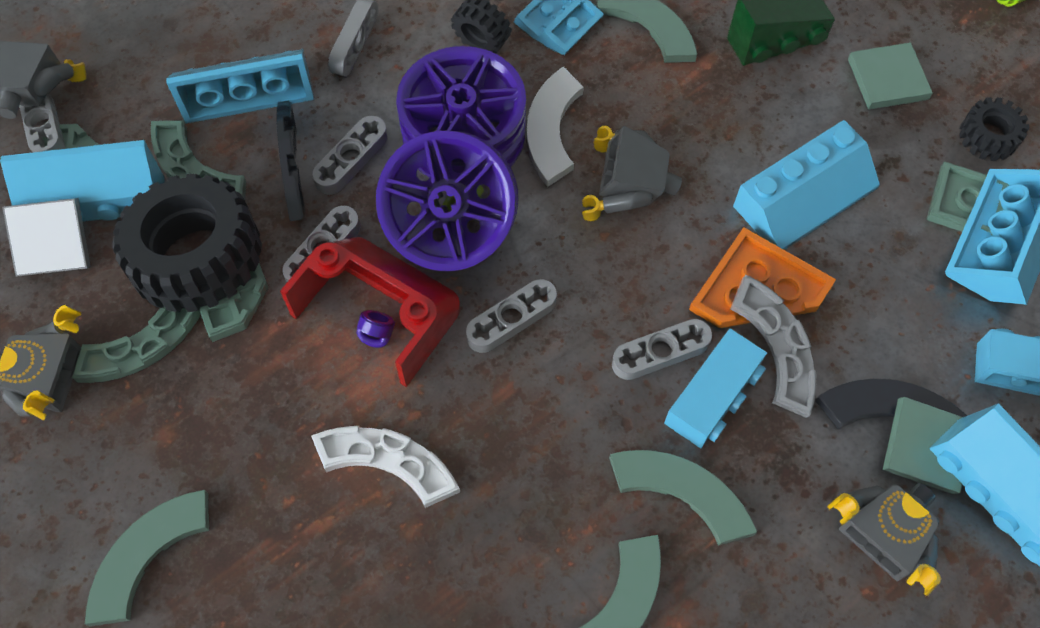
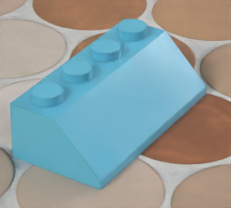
M303 49L174 72L166 78L170 92L186 124L277 107L278 102L290 100L294 104L314 100L309 69Z
M843 120L743 183L739 188L733 207L759 236L785 250L879 187L880 183L868 144Z
M145 140L1 156L0 159L12 205L78 198L82 221L115 220L120 217L126 205L131 206L133 204L132 199L139 192L145 193L149 190V186L157 181L159 184L165 182V177Z
M989 169L945 273L947 277L989 301L1027 305L1040 272V169ZM997 180L1009 184V186L1002 190L1003 185L997 183ZM1000 200L1003 211H999L996 213L998 203ZM981 226H988L991 233L981 229Z
M998 403L959 419L929 449L937 456L940 466L947 472L952 473L964 485L968 496L980 503L993 516L996 526L1008 533L1021 546L1024 556L1040 567V446Z

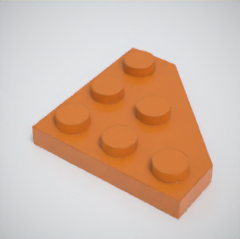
M743 227L691 303L689 311L718 328L751 323L740 314L730 310L741 280L746 274L760 281L780 296L793 315L812 313L818 310L836 279Z

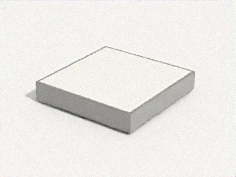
M78 198L2 207L16 277L91 267Z

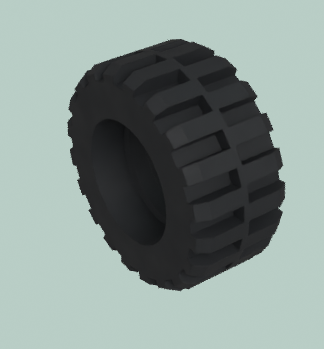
M187 174L186 178H180L176 175L168 177V181L161 184L157 181L149 186L148 191L143 194L139 192L133 197V204L125 206L120 214L122 221H117L113 232L115 237L113 238L112 246L119 266L142 298L147 299L150 304L158 308L165 306L167 311L181 312L182 308H185L187 312L200 311L202 306L208 305L211 308L219 305L218 301L226 296L230 299L237 294L236 289L240 285L245 286L250 280L251 275L249 272L256 270L260 261L258 256L262 251L259 230L244 198L229 183L220 182L218 178L207 175L204 178H201L198 174ZM201 230L213 231L210 237L198 248L181 255H165L169 247L182 236Z

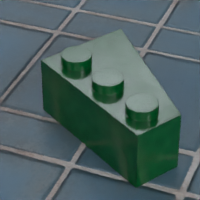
M737 0L727 39L743 66L755 62L761 63L770 57L783 53L789 54L796 49L811 44L818 45L827 40L835 18L823 0Z

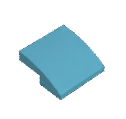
M533 0L516 16L514 23L541 44L557 53L565 55L603 17L604 13L589 0Z

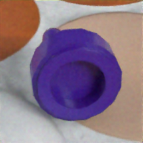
M366 310L361 312L356 333L364 344L375 348L384 347L390 340L395 322L392 317L385 313Z

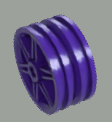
M455 46L443 48L425 55L415 62L403 76L396 97L403 144L419 135L429 133L430 128L437 127L436 131H457L478 136L499 150L510 166L516 162L525 142L526 92L520 75L508 61L485 49ZM491 122H498L499 125L495 128ZM456 158L452 161V169L454 171L462 172L464 170L465 163L462 159ZM420 167L418 169L421 173L430 178V171L428 168Z
M457 131L429 132L403 144L385 164L376 190L378 219L391 245L409 261L436 271H456L469 268L482 262L494 253L509 234L514 224L519 201L515 175L501 152L478 136ZM460 158L464 161L465 168L462 172H456L452 169V161L454 159ZM420 167L429 169L430 178L427 181H421L417 177V170ZM484 184L489 187L490 195L487 198H480L478 196L477 188L479 185ZM442 191H446L448 196L455 197L456 203L451 205L452 210H448L446 205L440 206L439 198L444 197ZM409 203H419L421 212L415 216L409 214L407 211ZM476 219L479 221L480 230L477 233H471L468 230L467 223L469 220ZM438 227L443 228L446 234L445 239L440 242L433 238V231Z

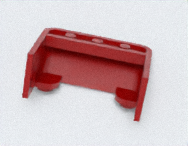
M353 237L317 246L280 290L290 315L297 319L329 278L340 275L344 270L402 304L399 311L400 320L406 329L415 334L395 360L400 384L407 387L460 314L458 295L453 290L364 238Z

